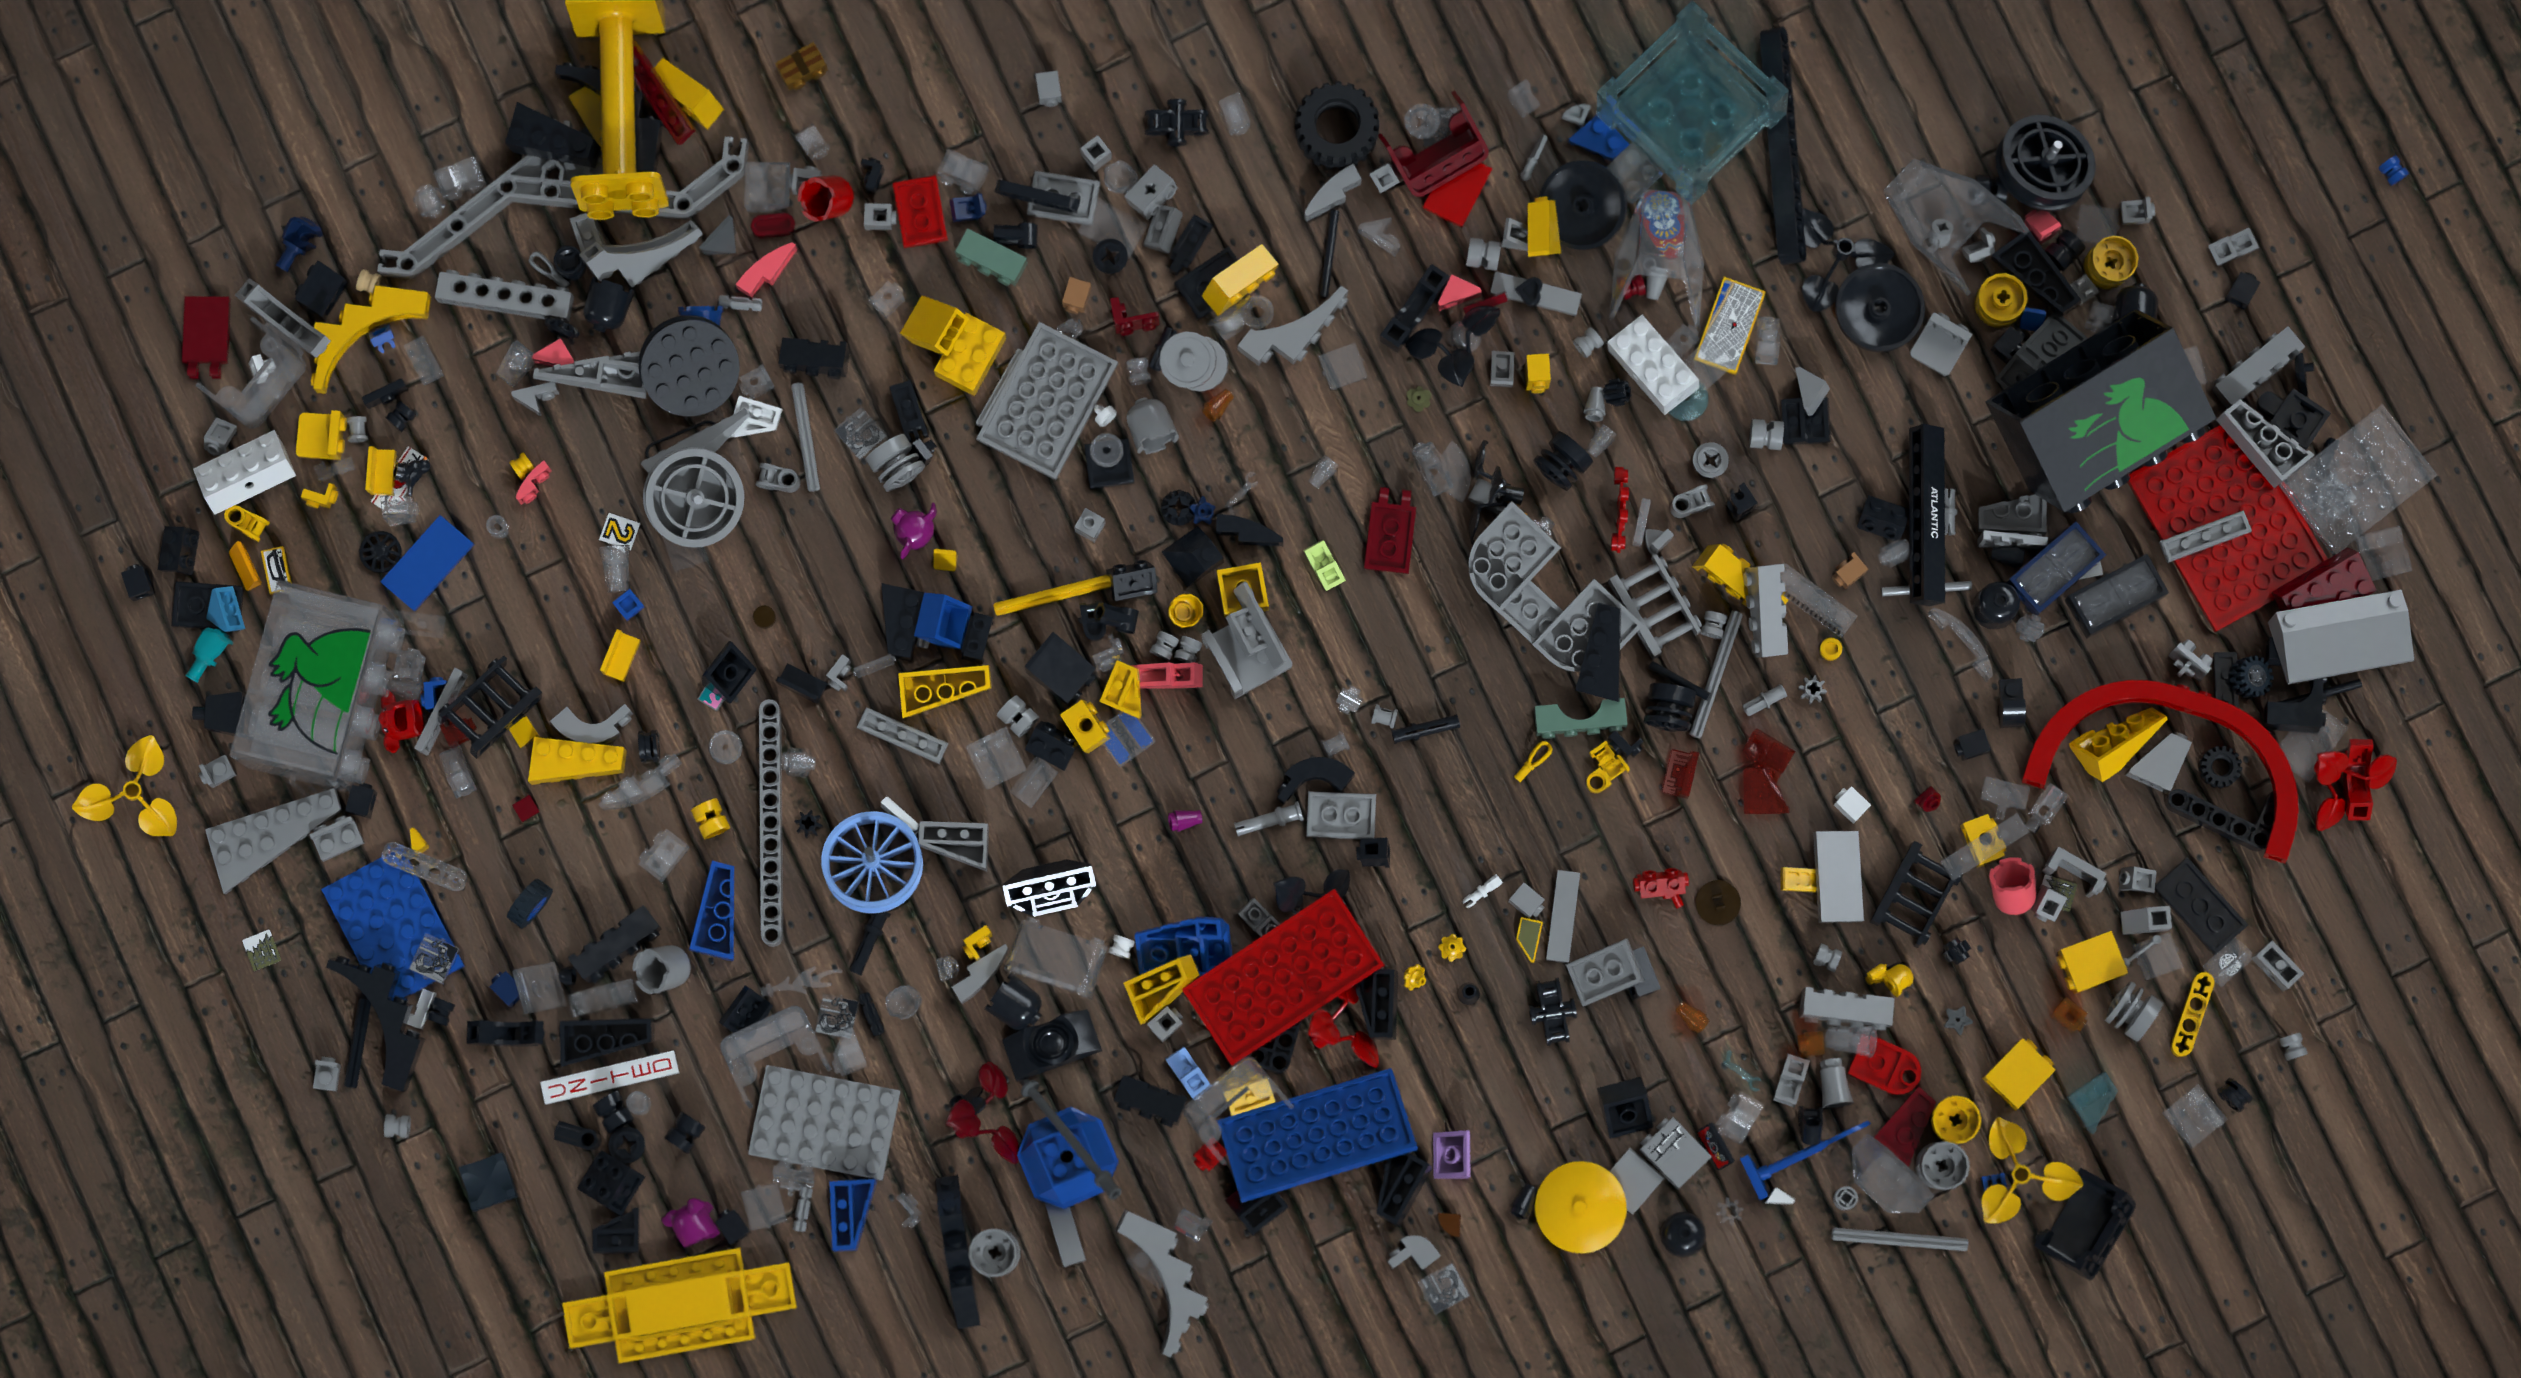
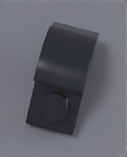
M2022 678L2001 679L1998 681L2000 704L1998 705L2000 728L2022 727L2026 719V701L2023 694Z

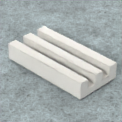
M885 797L881 801V808L906 823L915 835L919 832V824L889 797Z

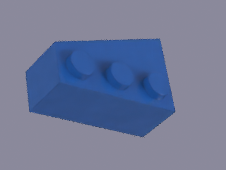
M876 1179L830 1181L832 1251H858L876 1188Z

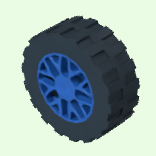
M539 878L535 879L514 901L507 913V918L523 929L543 909L550 899L553 889Z

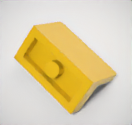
M374 446L368 447L365 490L371 495L394 496L395 480L393 475L397 457L395 450H379Z
M617 629L600 668L602 674L624 682L641 640L624 634L621 630Z

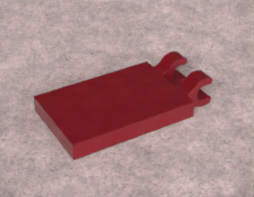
M185 296L182 362L188 363L187 376L190 379H199V364H211L209 376H212V379H221L222 364H228L231 310V298L229 296Z
M1380 487L1379 503L1372 502L1364 569L1409 574L1416 507L1410 506L1412 491L1403 490L1401 505L1388 504L1389 488Z

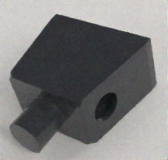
M232 692L206 696L205 707L193 706L192 718L193 720H204V728L208 731L244 737L247 695L243 692Z

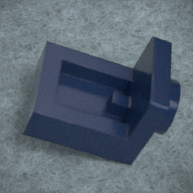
M977 193L973 197H958L949 200L953 222L975 221L986 213V202L983 200L982 193Z

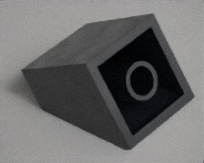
M1054 632L1050 634L1024 666L1026 674L1068 707L1071 703L1076 704L1083 695L1081 693L1082 689L1086 685L1090 687L1097 678L1095 675L1097 672L1096 668Z

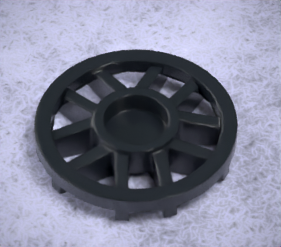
M375 531L366 536L362 541L359 555L361 562L367 569L375 573L389 572L401 559L402 548L394 535L385 531ZM378 535H385L386 537L380 541ZM374 536L377 540L375 545L370 540ZM389 538H392L394 541L387 546L386 542ZM367 541H368V543L370 544L371 548H365V549H364V546H365V544H366ZM395 545H397L398 553L391 550ZM371 552V556L364 557L363 553ZM390 554L397 556L395 561L388 558ZM373 559L371 567L366 563V561ZM385 560L392 563V565L385 568ZM377 561H381V569H375Z

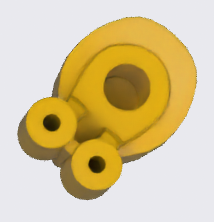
M1879 964L1867 972L1865 979L1869 985L1884 982L1890 992L1895 997H1898L1902 994L1903 989L1912 985L1914 977L1912 971L1906 965L1897 964L1887 970L1886 964Z

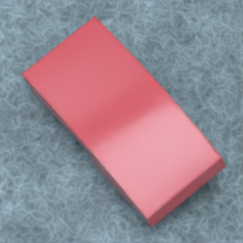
M544 460L530 472L521 484L516 495V499L521 505L523 503L528 504L537 497L536 494L539 491L534 484L537 482L540 484L549 478V473L552 471Z

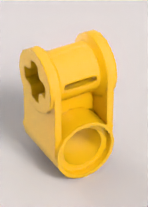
M237 505L226 509L224 513L225 520L230 526L257 542L260 541V535L265 526L270 524L266 519ZM235 512H241V519L237 522H232L231 515Z

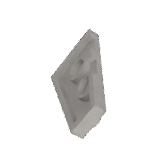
M1983 530L1977 539V547L2020 546V549L2043 550L2048 546V537H2043L2041 533L2024 535L2018 532L2005 533Z

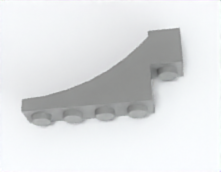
M690 220L666 235L641 243L601 245L596 241L579 255L600 282L602 279L609 278L614 271L618 270L625 281L633 287L640 284L653 271L659 270L665 262L678 256L680 251L688 245L695 243L703 233Z
M250 278L235 294L238 299L253 312L261 316L280 334L317 358L319 354H322L331 342L325 335L301 319Z
M1340 286L1321 306L1291 323L1254 331L1251 328L1238 344V351L1258 366L1262 362L1266 363L1273 355L1272 349L1293 365L1297 360L1301 362L1308 353L1306 348L1310 343L1315 344L1322 335L1320 331L1324 325L1328 327L1335 318L1333 315L1338 308L1341 310L1348 302V290Z

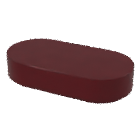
M788 213L758 215L751 221V230L758 238L788 236L794 232L796 227L794 218Z

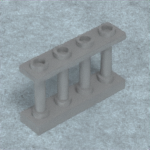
M1657 553L1651 557L1652 565L1625 580L1623 578L1619 579L1618 575H1615L1608 581L1618 601L1644 624L1637 634L1652 660L1661 655L1662 651L1660 649L1663 648L1664 644L1691 629L1696 636L1700 634V627L1702 626L1697 615H1692L1688 609L1691 605L1686 596H1681L1677 590L1679 588L1677 580L1674 576L1670 577L1666 571L1668 569L1666 561L1662 556L1659 558ZM1659 572L1664 581L1662 585L1636 599L1630 598L1627 592L1629 587ZM1670 591L1675 600L1674 604L1648 618L1641 617L1638 610H1640L1642 605ZM1681 610L1687 622L1660 637L1652 636L1650 632L1652 625Z

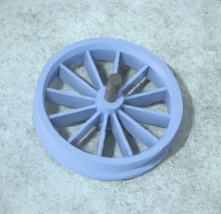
M870 811L846 818L831 831L822 850L821 865L827 886L839 902L858 912L881 913L898 907L914 893L922 877L923 857L919 842L914 832L906 823L891 814ZM875 824L872 848L866 846L859 831V826ZM879 824L895 828L878 851H876ZM856 828L865 848L864 853L843 840L842 837L850 830ZM899 832L909 840V843L884 853ZM839 842L861 858L831 855L836 844ZM912 848L914 850V863L887 860ZM830 862L859 864L831 877ZM885 867L913 869V872L906 883ZM862 871L845 893L835 884V882ZM883 872L902 885L903 888L889 897L880 874ZM868 875L865 901L850 897L864 877ZM877 876L887 898L879 901H869L872 877Z

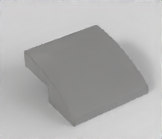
M1631 1148L1627 1150L1610 1170L1623 1187L1627 1201V1210L1632 1215L1665 1178Z

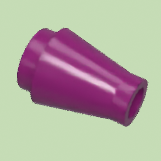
M1173 810V813H1168L1170 830L1180 832L1194 825L1202 824L1201 811Z

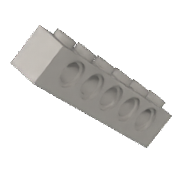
M446 270V273L439 272L435 299L438 303L540 319L555 318L566 323H570L574 301L573 294L567 288L556 287V290L547 289V286L543 284L528 286L525 285V282L512 280V283L503 282V279L499 277L483 279L481 275L468 273V276L459 275V272L454 270ZM465 284L466 290L462 293H457V286ZM483 287L488 288V293L485 296H478L479 289ZM503 291L510 292L509 298L505 300L500 299V294ZM524 295H532V300L529 303L521 302ZM547 298H554L553 305L549 307L544 306L543 303Z

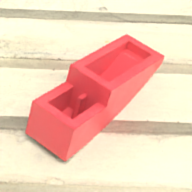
M791 242L781 246L754 263L736 283L737 289L753 299L765 281L773 286L796 253V244Z
M1195 662L1131 665L1139 669L1140 688L1203 687V665Z

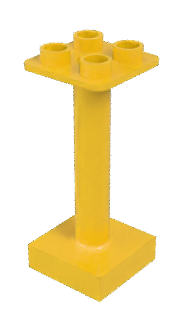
M565 0V5L577 38L599 37L603 174L579 175L570 179V185L579 209L587 212V216L595 220L610 219L614 217V211L632 210V214L637 217L656 216L659 214V208L669 206V198L660 173L636 172L633 35L665 33V8L663 1Z

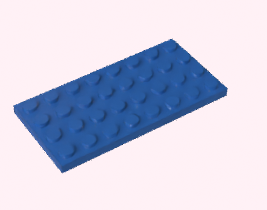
M1392 1068L1217 1120L1241 1202L1418 1150Z

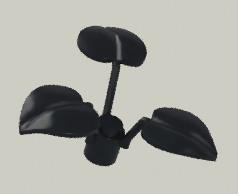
M1806 208L1803 209L1806 246L1814 249L1821 243L1825 246L1834 245L1832 253L1836 260L1825 279L1819 275H1812L1802 285V296L1808 308L1813 312H1820L1831 307L1836 300L1839 288L1836 283L1828 280L1840 260H1846L1851 254L1853 258H1856L1855 264L1857 268L1874 263L1887 264L1895 253L1883 243L1868 238L1860 239L1855 244L1849 238H1841L1839 241L1837 239L1827 241L1834 233V226L1831 220L1821 213L1813 212Z
M1478 306L1465 314L1462 323L1468 329L1466 331V350L1456 349L1451 354L1442 343H1439L1443 335L1434 328H1425L1417 331L1407 340L1405 347L1411 356L1418 359L1428 358L1436 352L1437 347L1441 348L1447 356L1443 357L1438 363L1440 375L1447 381L1463 387L1467 376L1474 368L1475 362L1470 348V334L1473 333L1475 336H1481L1487 333L1498 320L1500 308Z
M1483 440L1475 459L1474 474L1475 477H1478L1480 474L1490 479L1491 488L1488 503L1476 504L1471 513L1468 530L1472 545L1474 544V535L1478 527L1480 513L1484 508L1507 507V504L1511 501L1520 506L1524 494L1523 488L1514 487L1506 483L1499 466L1496 467L1493 476L1484 471L1485 446L1489 443L1487 440ZM1499 492L1498 499L1502 500V502L1492 503L1493 499Z
M1337 869L1331 872L1324 882V893L1322 894L1305 891L1306 884L1301 877H1288L1276 881L1273 884L1276 890L1277 905L1281 911H1292L1295 915L1298 913L1295 907H1299L1303 903V895L1321 898L1335 889L1340 898L1343 899L1350 884L1349 870Z

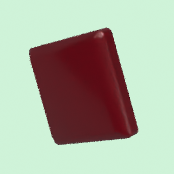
M530 795L512 805L522 822L540 812Z

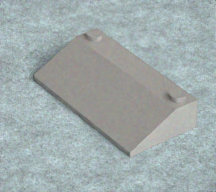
M2402 590L2279 611L2268 621L2287 684L2414 661L2409 612Z

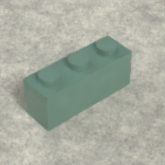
M968 228L955 251L960 263L966 266L972 264L978 267L977 270L986 276L992 274L998 277L997 280L1006 286L1010 284L1016 286L1028 264L1026 257Z

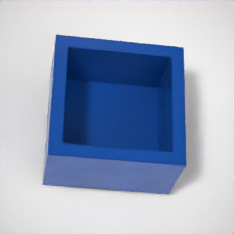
M924 592L914 636L942 648L962 650L973 606L945 594Z

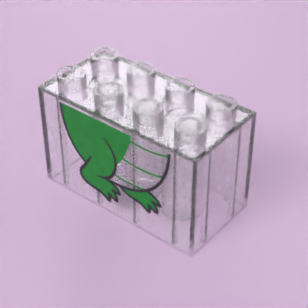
M278 580L230 756L249 769L331 789L335 788L336 790L350 793L351 786L354 783L363 785L370 765V759L362 757L366 739L375 741L379 734L381 726L379 722L380 714L374 713L378 696L386 698L389 695L393 682V671L386 670L389 653H400L404 642L405 628L398 627V619L384 605Z

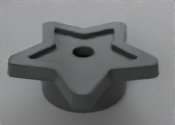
M1962 1006L1956 1011L1949 1008L1946 1009L1948 1020L1944 1024V1028H1953L1959 1035H1962L1964 1026L1973 1023V1020L1966 1016V1007Z

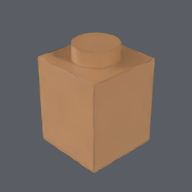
M1072 277L1069 278L1062 300V306L1066 308L1067 312L1072 314L1085 312L1092 289L1091 283Z

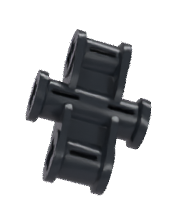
M1184 99L1167 100L1169 110L1152 109L1145 111V116L1147 117L1145 135H1169V140H1167L1168 146L1182 147L1187 145L1184 135L1205 136L1209 134L1207 129L1209 111L1201 109L1185 110L1187 101Z
M1558 977L1553 981H1536L1540 1006L1533 1007V1005H1529L1531 1024L1536 1025V1022L1543 1021L1547 1046H1551V1043L1570 1042L1566 1017L1577 1018L1574 998L1563 1002Z

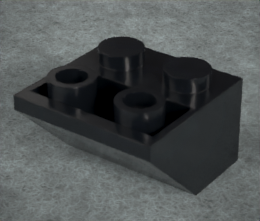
M317 261L315 265L312 264L306 274L308 277L304 284L301 283L296 289L295 300L303 309L326 321L348 282L328 266Z
M1237 1190L1225 1199V1202L1252 1236L1289 1208L1278 1192L1241 1202Z

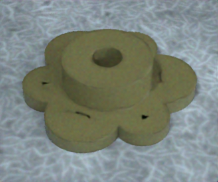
M1421 386L1416 387V389H1410L1407 392V398L1409 399L1407 405L1413 407L1414 411L1421 412L1424 407L1430 406L1431 392L1423 390Z

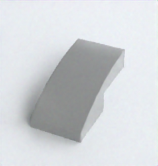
M2250 228L2208 245L2217 266L2259 249Z
M1791 1054L1787 1055L1773 1098L1774 1101L1792 1107L1796 1106L1809 1066V1060Z

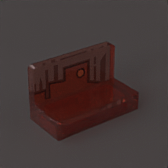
M1675 749L1671 750L1662 793L1685 799L1689 798L1699 752L1690 751L1687 753Z

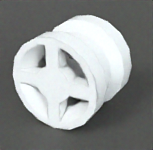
M1114 935L1113 946L1109 948L1108 952L1124 959H1130V949L1134 947L1135 942L1128 938Z

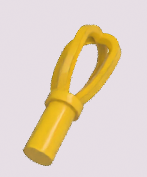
M1547 741L1539 742L1530 753L1528 760L1524 763L1525 765L1516 773L1514 778L1521 783L1529 772L1535 769L1534 767L1539 766L1551 755L1552 746ZM1542 746H1547L1548 751L1532 764V759Z

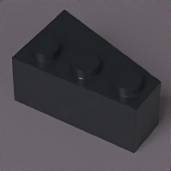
M1379 969L1355 985L1356 993L1361 1004L1369 1037L1373 1040H1396L1398 971L1395 969Z
M1410 1153L1388 1158L1376 1214L1400 1228L1433 1169L1432 1166Z

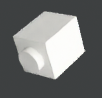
M1852 786L1848 790L1843 788L1835 796L1838 801L1834 806L1853 824L1871 806Z

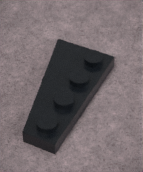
M1598 603L1576 691L1620 702L1621 608Z

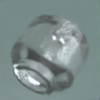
M431 184L418 188L415 191L416 194L413 197V201L419 214L423 217L429 216L430 219L442 215L441 210L445 208L446 202L440 189Z
M790 747L787 752H783L781 766L788 776L807 777L810 771L815 769L816 758L812 757L809 749Z

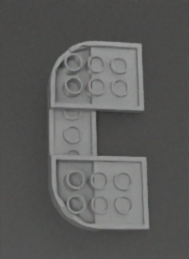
M1511 501L1477 537L1472 546L1469 556V574L1478 594L1528 639L1549 661L1562 669L1580 672L1598 603L1621 608V650L1644 624L1595 578L1564 611L1551 600L1531 579L1561 547Z

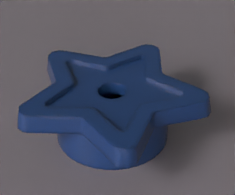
M1201 496L1197 504L1189 506L1194 513L1193 523L1197 524L1204 521L1207 524H1211V518L1216 507L1208 503L1204 496Z

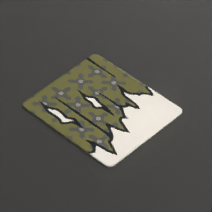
M2045 875L2042 884L2067 897L2061 910L2069 912L2077 884Z
M270 930L263 931L242 941L254 971L281 961Z

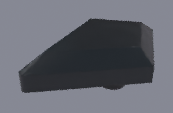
M2299 353L2295 357L2298 391L2304 396H2308L2306 372L2314 371V363H2305L2303 353Z

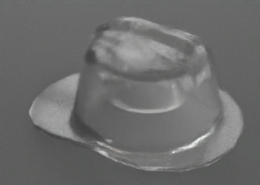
M1251 296L1242 297L1239 302L1232 305L1220 316H1216L1208 321L1206 326L1213 325L1224 340L1235 336L1245 326L1246 318L1243 307L1250 301Z

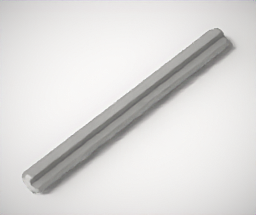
M1732 610L1705 687V690L1710 692L1711 696L1708 701L1701 698L1690 731L1692 737H1702L1743 616L1738 611Z
M1833 1228L1831 1235L1832 1240L1957 1251L1968 1250V1239L1846 1228Z

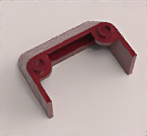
M1455 90L1451 94L1460 111L1453 114L1449 119L1448 124L1452 134L1416 155L1407 146H1398L1392 150L1382 133L1378 134L1381 143L1407 188L1416 197H1422L1480 164L1488 157L1489 149L1467 107Z

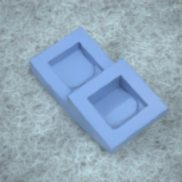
M1184 1046L1165 1059L1192 1098L1211 1086Z

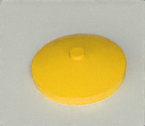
M1575 1161L1559 1166L1546 1176L1536 1195L1535 1214L1541 1231L1554 1245L1573 1253H1590L1607 1246L1619 1234L1626 1219L1627 1201L1623 1187L1609 1170L1592 1162Z

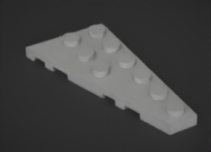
M335 788L205 829L223 894L226 895L236 885L247 880L250 875L265 867L290 849L293 844L308 836L307 834L313 831L314 828L323 825L340 813L342 807L337 790Z

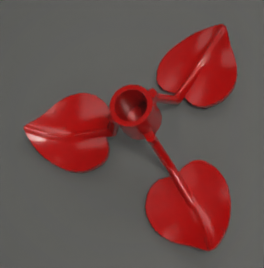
M2328 751L2317 753L2318 761L2314 766V772L2317 774L2318 782L2322 785H2327L2333 797L2326 798L2321 803L2317 813L2316 829L2323 831L2334 826L2345 814L2346 801L2338 798V794L2331 785L2340 778L2342 772L2368 780L2369 788L2379 789L2392 778L2397 765L2396 757L2385 754L2375 758L2368 768V775H2362L2346 769L2349 759L2343 752Z
M1353 986L1338 996L1343 999V1004L1332 1016L1323 1009H1319L1313 1014L1308 1035L1311 1036L1313 1044L1320 1049L1328 1044L1335 1045L1341 1041L1351 1040V1048L1354 1053L1367 1064L1377 1068L1379 1065V1055L1374 1040L1363 1031L1356 1032L1355 1036L1340 1037V1032L1336 1024L1333 1023L1334 1019L1347 1006L1348 1001L1352 1004L1358 1002L1359 998L1356 993V987Z

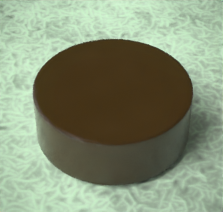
M762 605L755 609L753 620L759 628L767 629L774 625L776 614L771 607Z

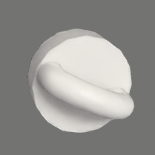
M1101 405L1094 406V411L1097 414L1095 421L1100 427L1109 424L1117 414V411L1112 406L1106 408Z

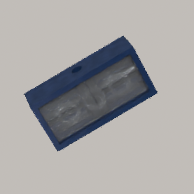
M2075 522L2007 581V584L2013 586L2018 592L2020 601L2037 617L2098 564L2106 554L2085 530Z

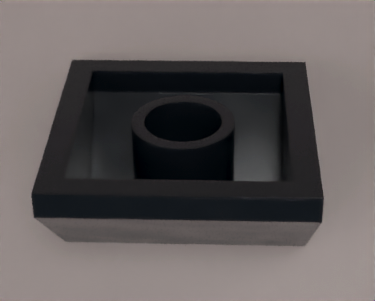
M728 641L702 675V685L731 704L757 668L732 641Z

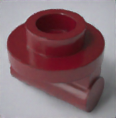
M1930 786L1914 799V802L1924 811L1930 812L1939 807L1941 795Z

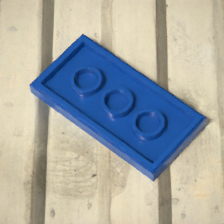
M439 515L380 582L415 612L470 551L474 543Z

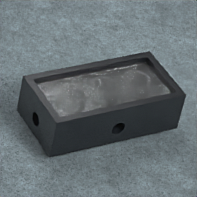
M2145 554L2068 595L2065 602L2086 639L2165 598L2169 591L2148 554Z

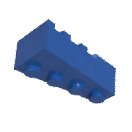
M712 861L689 951L729 961L734 960V866Z

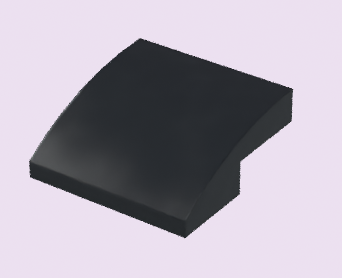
M1824 397L1815 413L1811 416H1808L1805 411L1802 398L1781 400L1784 444L1831 443L1828 397Z

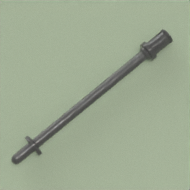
M1028 1078L1018 1081L1022 1085V1096H1031L1094 1174V1183L1101 1187L1111 1200L1119 1197L1122 1190L1113 1181L1111 1173L1107 1170L1102 1171L1037 1091L1039 1088L1038 1081H1029Z

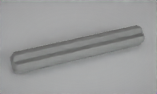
M1017 349L976 420V424L979 427H983L1024 350Z

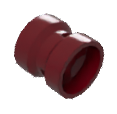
M1641 273L1634 274L1628 279L1626 277L1618 279L1619 288L1624 300L1631 299L1633 295L1642 296L1646 294Z

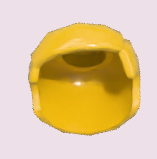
M1192 594L1178 595L1171 601L1168 607L1169 618L1173 624L1181 628L1192 627L1203 617V604L1198 597Z

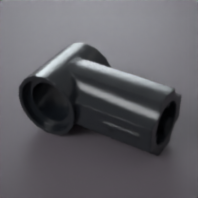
M1037 224L994 225V242L1000 245H1014L1023 249L1037 248Z
M1099 603L1094 610L1095 622L1115 627L1116 631L1134 634L1139 611L1132 608Z
M559 1121L555 1128L554 1140L590 1151L598 1149L601 1145V1135L594 1130ZM588 1134L594 1136V1142L590 1146L585 1144V1137Z

